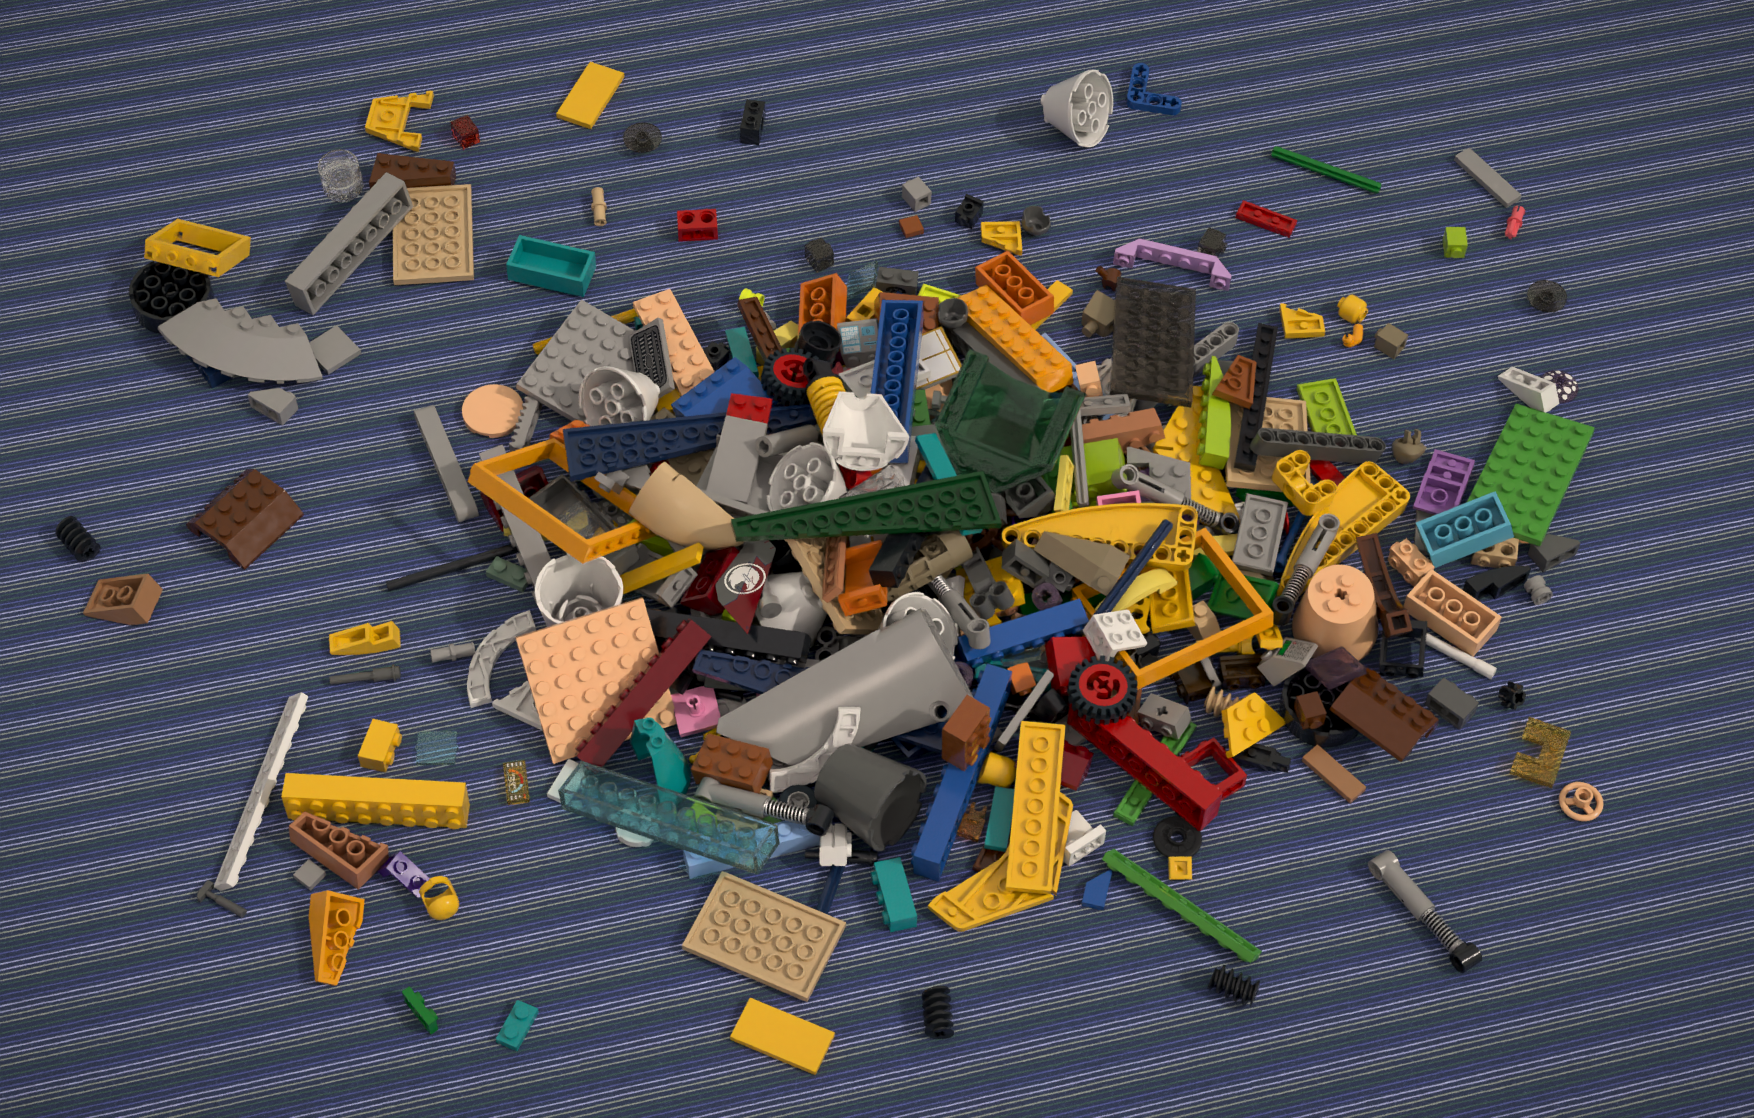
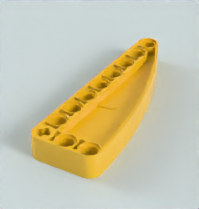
M1364 462L1337 486L1332 503L1315 513L1304 528L1285 567L1277 590V597L1281 595L1294 572V565L1322 515H1335L1339 519L1340 525L1335 539L1329 546L1315 574L1328 566L1340 564L1358 549L1356 537L1379 533L1405 511L1409 502L1410 493L1373 462ZM1312 578L1307 581L1301 594L1306 591Z
M1123 503L1083 507L1052 513L1011 525L1002 532V545L1006 549L1012 543L1008 542L1006 537L1014 535L1017 540L1034 549L1036 544L1031 545L1027 540L1034 537L1039 541L1043 532L1048 531L1121 548L1130 555L1126 565H1130L1136 557L1134 552L1141 550L1160 523L1167 519L1173 524V528L1144 567L1186 571L1191 567L1193 560L1198 513L1192 506L1163 503ZM1188 514L1192 516L1193 520L1187 522L1183 520L1182 516ZM1188 535L1191 540L1183 542L1179 537ZM1164 553L1167 558L1159 560L1156 554ZM1180 556H1185L1186 561L1181 562Z

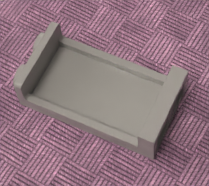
M639 543L637 553L640 560L621 574L658 560L663 556L650 551L644 544ZM689 567L633 591L673 608L698 574Z

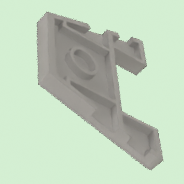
M1127 447V464L1134 465L1135 467H1149L1150 477L1183 492L1185 497L1191 499L1190 462ZM1142 501L1141 503H1155V502H1153V501Z

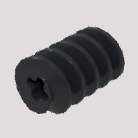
M68 516L58 524L55 531L56 537L61 540L62 544L74 555L76 560L86 562L98 555L101 549L100 544L96 543V540L91 537V534L87 532L86 528L82 526L76 517Z
M1223 965L1220 969L1216 967L1207 989L1211 990L1216 986L1217 994L1225 990L1224 997L1228 998L1233 993V1001L1236 1002L1242 997L1241 1004L1245 1006L1250 1001L1251 1007L1259 990L1260 980H1257L1252 985L1251 976L1244 981L1242 980V972L1235 977L1233 968L1226 973V965Z
M946 986L930 987L924 990L921 996L923 1000L922 1008L924 1009L923 1016L925 1018V1034L930 1038L947 1039L954 1035V1031L950 1029L954 1025L950 1021L953 1018V1014L949 1012L952 1010V1005L949 1004L951 997L947 995L950 993V989Z

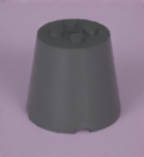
M848 743L839 747L825 762L818 775L814 794L815 799L821 805L833 810L835 817L876 851H884L886 845L890 844L893 846L913 824L923 804L919 800L921 794L926 792L927 780L925 775L915 768Z

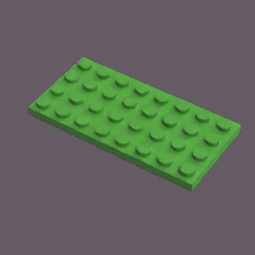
M1515 404L1467 502L1496 491L1511 523L1513 538L1541 546L1594 434L1595 427Z

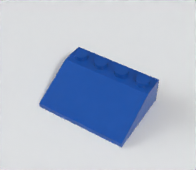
M734 357L671 405L676 417L727 412L731 393L771 398L772 407L778 401L773 400V395L769 397L766 394L767 390H763V384H761V381L744 363Z

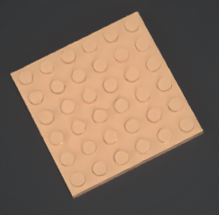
M642 597L515 637L553 764L576 757L575 753L577 750L575 748L582 739L587 740L590 737L591 728L597 722L601 723L606 718L604 715L606 710L611 705L616 706L620 701L618 697L625 688L630 689L635 683L633 681L634 677L640 671L644 672L648 668L647 662L655 653L659 654ZM669 688L643 718H653L662 728L677 724L674 713L675 707ZM630 733V735L625 739V741H626V740H629V739L631 738V733Z

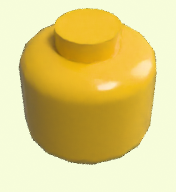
M1353 294L1348 295L1346 298L1342 297L1337 305L1339 316L1351 324L1361 323L1368 313L1367 303Z

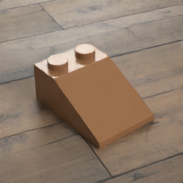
M149 574L99 579L83 614L88 617L128 625L146 624L151 618L163 589Z

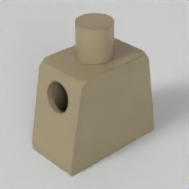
M1097 290L1083 311L1081 323L1084 327L1082 328V333L1086 337H1091L1094 333L1101 337L1108 336L1127 321L1128 308Z

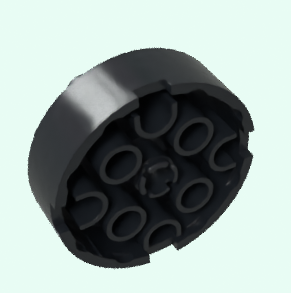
M152 261L142 267L134 275L129 286L130 301L136 319L144 328L161 334L158 330L159 325L197 302L214 299L208 274L161 262L154 263Z
M1324 659L1308 661L1304 668L1286 678L1279 709L1287 729L1299 740L1313 746L1318 744L1320 747H1337L1353 740L1360 732L1329 709L1359 673L1338 661L1333 663L1326 662ZM1318 692L1327 713L1324 725L1316 729H1302L1294 710L1296 697Z

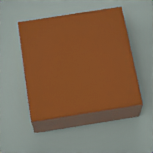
M918 215L899 220V226L905 238L924 234V228Z

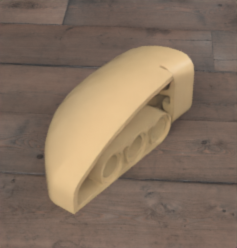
M666 462L659 465L646 481L629 510V514L651 532L680 546L689 547L700 543L704 547L703 549L714 550L732 546L737 547L744 543L736 542L731 527V519L734 518Z

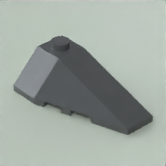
M1010 438L992 450L999 474L1004 478L1002 486L1006 494L1007 503L1019 518L1044 516L1054 508V492Z

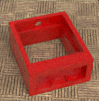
M1213 737L1209 741H1202L1196 749L1191 752L1187 751L1180 757L1190 767L1210 755L1229 775L1228 778L1216 785L1223 793L1222 801L1245 786L1247 774L1232 757L1227 758L1226 750Z

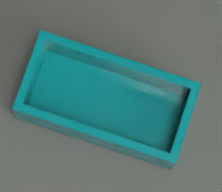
M519 235L506 264L508 280L584 297L596 269L595 252Z

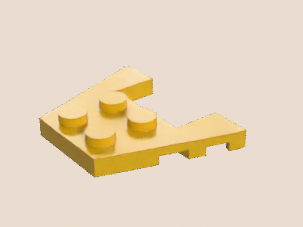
M426 91V94L422 95L410 93L408 97L400 98L397 95L374 98L365 125L366 133L419 152L422 134L404 132L411 107L431 109L434 98L433 91Z

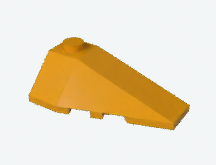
M328 890L311 894L309 926L315 982L333 986L338 984L347 962L346 955L349 948L353 946L355 941L353 940L356 930L360 929L363 921L365 899Z

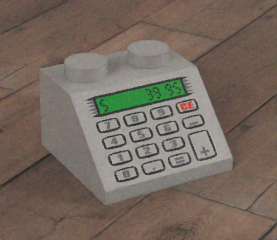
M1285 637L1283 638L1282 648L1266 651L1260 657L1262 660L1257 668L1274 687L1304 668L1318 648V645L1313 642Z

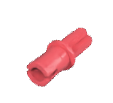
M1515 206L1511 217L1507 220L1505 236L1508 239L1516 237L1518 229L1522 227V218L1525 214V209L1520 206L1518 212V206Z

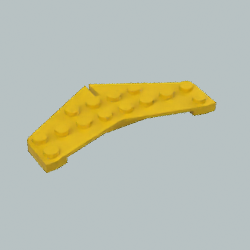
M1191 386L1164 428L1165 438L1155 443L1152 449L1154 450L1153 453L1190 462L1191 500L1224 514L1234 513L1239 519V514L1220 469L1199 464L1197 448L1201 439H1198V432L1202 426V423H1199V417L1203 410L1200 402L1204 391L1201 390L1202 386ZM1224 521V526L1228 528L1227 523Z
M1061 792L1059 795L1051 893L1057 896L1073 810L1072 801ZM1008 846L1006 852L999 860L948 892L944 891L936 896L928 904V909L954 930L964 932L1054 900V896L1052 894L1006 890Z

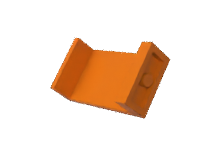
M882 540L846 548L845 593L838 595V601L845 616L887 606L888 587H881L880 584L873 585L869 573V568L883 544Z

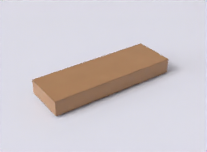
M1318 744L1302 757L1304 764L1350 804L1366 790L1364 784Z

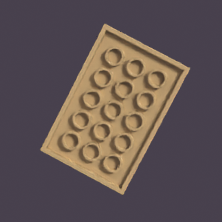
M471 184L407 188L413 208L393 228L394 285L474 280Z
M1267 397L1262 428L1308 431L1306 401ZM1229 401L1231 435L1229 459L1226 462V487L1282 492L1272 481L1271 476L1277 462L1284 457L1258 455L1254 472L1234 468L1244 407ZM1308 465L1307 470H1306L1305 474L1303 475V477H1304L1309 483H1310V465Z
M826 537L784 539L788 542L792 549V555L800 563L803 574L809 579L813 592L821 600L824 611L829 614L833 627L839 634L869 635L878 630L884 618V613L881 609H873L845 616L838 601V595L829 603L822 599ZM846 565L844 568L843 591L840 594L845 593Z
M722 871L683 942L682 950L808 1002L846 927V922Z

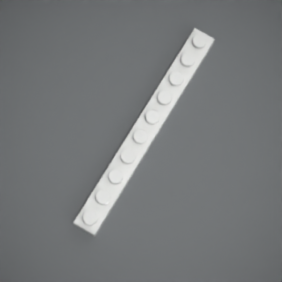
M302 692L288 698L214 884V888L219 891L233 888L239 880L238 874L246 862L247 851L254 842L253 836L262 821L261 816L269 803L271 790L277 783L276 778L284 765L286 752L292 745L291 740L299 727V719L306 709L305 704L308 696Z

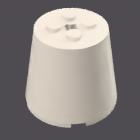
M567 553V555L556 560L555 558L543 567L536 580L535 597L547 627L621 604L623 583L615 566L606 558L601 556L582 564Z

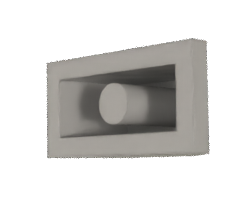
M281 388L254 391L248 394L250 406L282 426L298 410L295 395Z

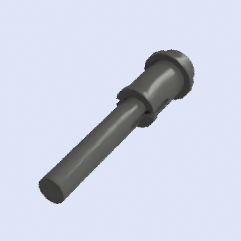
M392 664V667L373 668V671L330 676L329 680L330 685L374 680V682L384 680L397 681V679H401L400 666Z

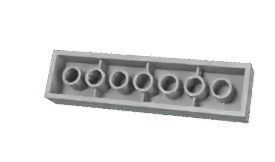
M386 172L365 193L363 198L352 207L351 211L339 221L337 226L326 235L324 240L314 248L310 255L301 262L296 270L288 276L285 283L295 306L314 315L413 208L403 180Z

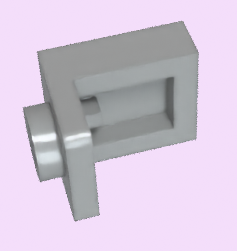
M619 470L607 473L606 476L598 472L594 479L600 482L598 487L610 493L613 490L620 494L630 476Z

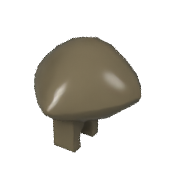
M1414 429L1415 433L1412 438L1411 431L1405 430L1404 438H1398L1392 442V453L1399 463H1412L1424 454L1427 447L1421 443L1420 430Z

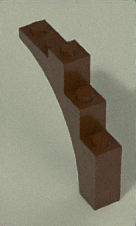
M1377 533L1356 537L1363 572L1373 586L1377 617L1381 620L1385 639L1413 631L1408 609L1402 606L1392 585Z

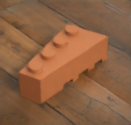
M1155 408L1129 412L1124 417L1112 415L1108 420L1099 421L1098 418L1091 419L1089 423L1082 424L1083 443L1118 438L1123 453L1127 452V447L1138 449L1141 446L1165 438L1163 427Z
M305 811L289 825L290 841L356 889L363 886L389 858L388 845L371 841V838L364 835L360 837L350 833V830L347 828L333 826L331 822Z

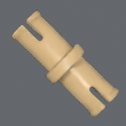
M596 187L591 190L593 200L591 210L594 212V224L596 226H604L607 223L605 216L607 206L604 202V191L602 188Z

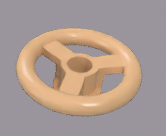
M1573 782L1561 790L1559 804L1563 812L1570 818L1577 821H1590L1598 817L1602 812L1603 798L1600 792L1592 785L1584 782ZM1577 789L1573 798H1566L1569 791ZM1593 796L1597 802L1595 810L1589 806ZM1576 805L1578 808H1582L1587 815L1577 814L1570 810L1568 806Z

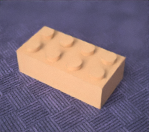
M1432 569L1406 596L1403 606L1405 609H1408L1409 615L1418 621H1427L1428 628L1472 657L1497 631L1502 618Z

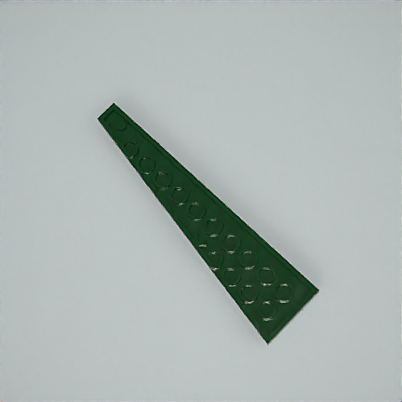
M984 471L731 519V527L736 542L1001 528L1002 525Z

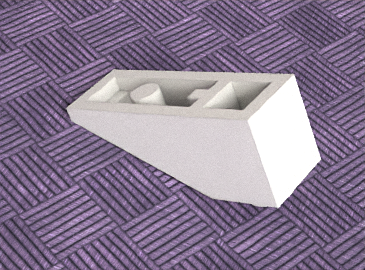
M1515 367L1509 368L1498 376V380L1530 408L1546 413L1559 404L1556 383Z

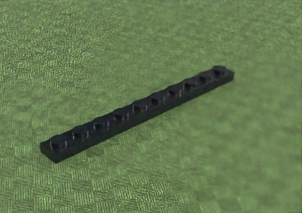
M1258 323L1252 355V360L1256 361L1253 404L1250 409L1245 407L1243 409L1234 468L1252 472L1256 468L1258 455L1250 449V443L1263 425L1278 330L1276 326Z

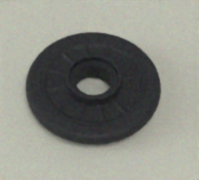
M1172 816L1163 819L1157 824L1153 832V842L1156 849L1167 858L1192 857L1201 847L1202 835L1200 831L1184 818ZM1180 834L1184 840L1182 842H1175L1171 836Z

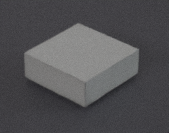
M308 859L293 876L294 879L311 891L326 876V872Z

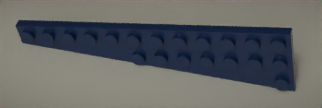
M811 404L771 408L766 435L805 425H816V418ZM727 412L563 429L570 482L596 476L598 472L606 474L716 448V436L722 433Z
M700 650L693 667V673L754 693L763 694L810 667L800 668L794 667L792 664L784 663L782 665L770 663L771 661L767 660L757 661L743 656H732L730 654ZM943 705L937 710L938 716L944 718L947 715V709ZM948 721L931 724L892 738L942 754V729Z

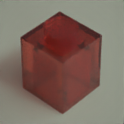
M468 114L450 122L452 135L463 150L480 142L479 130Z

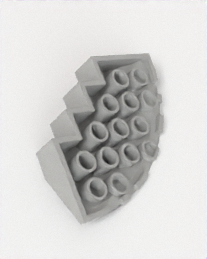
M215 298L197 302L158 326L162 336L171 345L174 344L178 347L181 354H187L193 358L195 363L205 368L210 366L221 370V374L230 377L238 375L248 377V381L264 383L265 380L277 381V384H284L286 380H296L297 383L322 379L321 371L307 335L298 323L279 327L271 315L252 319L244 307L224 311Z

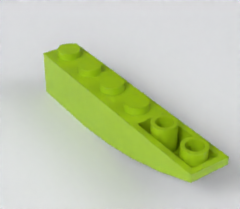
M1212 356L1203 367L1205 378L1202 382L1201 390L1204 391L1200 402L1203 410L1199 417V423H1202V426L1198 432V439L1201 440L1197 448V455H1199L1200 465L1223 470L1229 459L1231 413L1229 401L1212 395L1223 378L1217 358Z

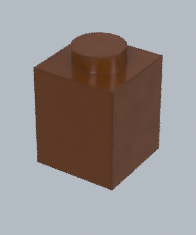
M1318 692L1297 696L1294 710L1302 729H1316L1324 725L1327 713Z

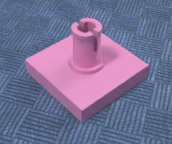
M701 686L686 690L683 695L680 693L671 694L681 737L717 728L718 719L721 715L714 688Z

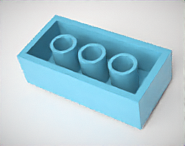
M1496 491L1416 522L1419 536L1435 568L1514 537L1511 523Z

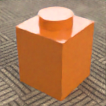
M1025 661L1007 668V670L1012 671V695L1019 693L1021 697L1031 693V688L1036 686V682L1028 662Z

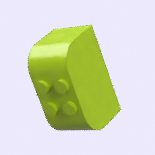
M1118 438L1084 443L1089 505L1087 507L1096 506L1097 496L1127 492V489L1115 487L1111 479L1112 473L1116 469L1126 465ZM1072 446L1060 447L1061 455H1068L1073 463ZM1039 465L1040 476H1041V477L1043 478V480H1044V476H1043V472H1042V467H1041V465ZM1073 471L1071 501L1073 506L1078 507ZM1123 473L1124 479L1127 480V475Z

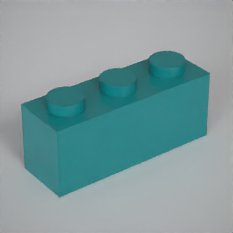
M901 858L874 862V871L870 872L872 884L878 887L876 892L877 902L879 905H883L884 911L881 913L884 925L888 924L890 932L917 927V913Z

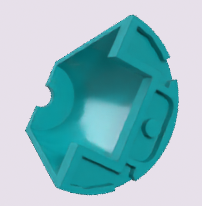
M647 717L634 720L630 745L638 761L651 756L658 791L655 792V797L663 814L678 806L685 798L691 783L690 766L684 754L653 718Z

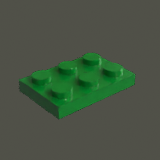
M1219 573L1207 606L1213 613L1242 620L1253 617L1254 614L1223 575ZM1244 575L1271 609L1279 584L1274 581Z

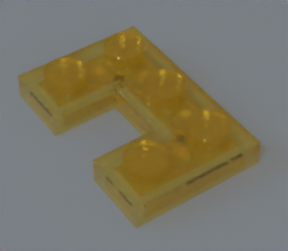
M1529 717L1522 739L1542 746L1539 758L1517 752L1509 774L1552 788L1571 731Z

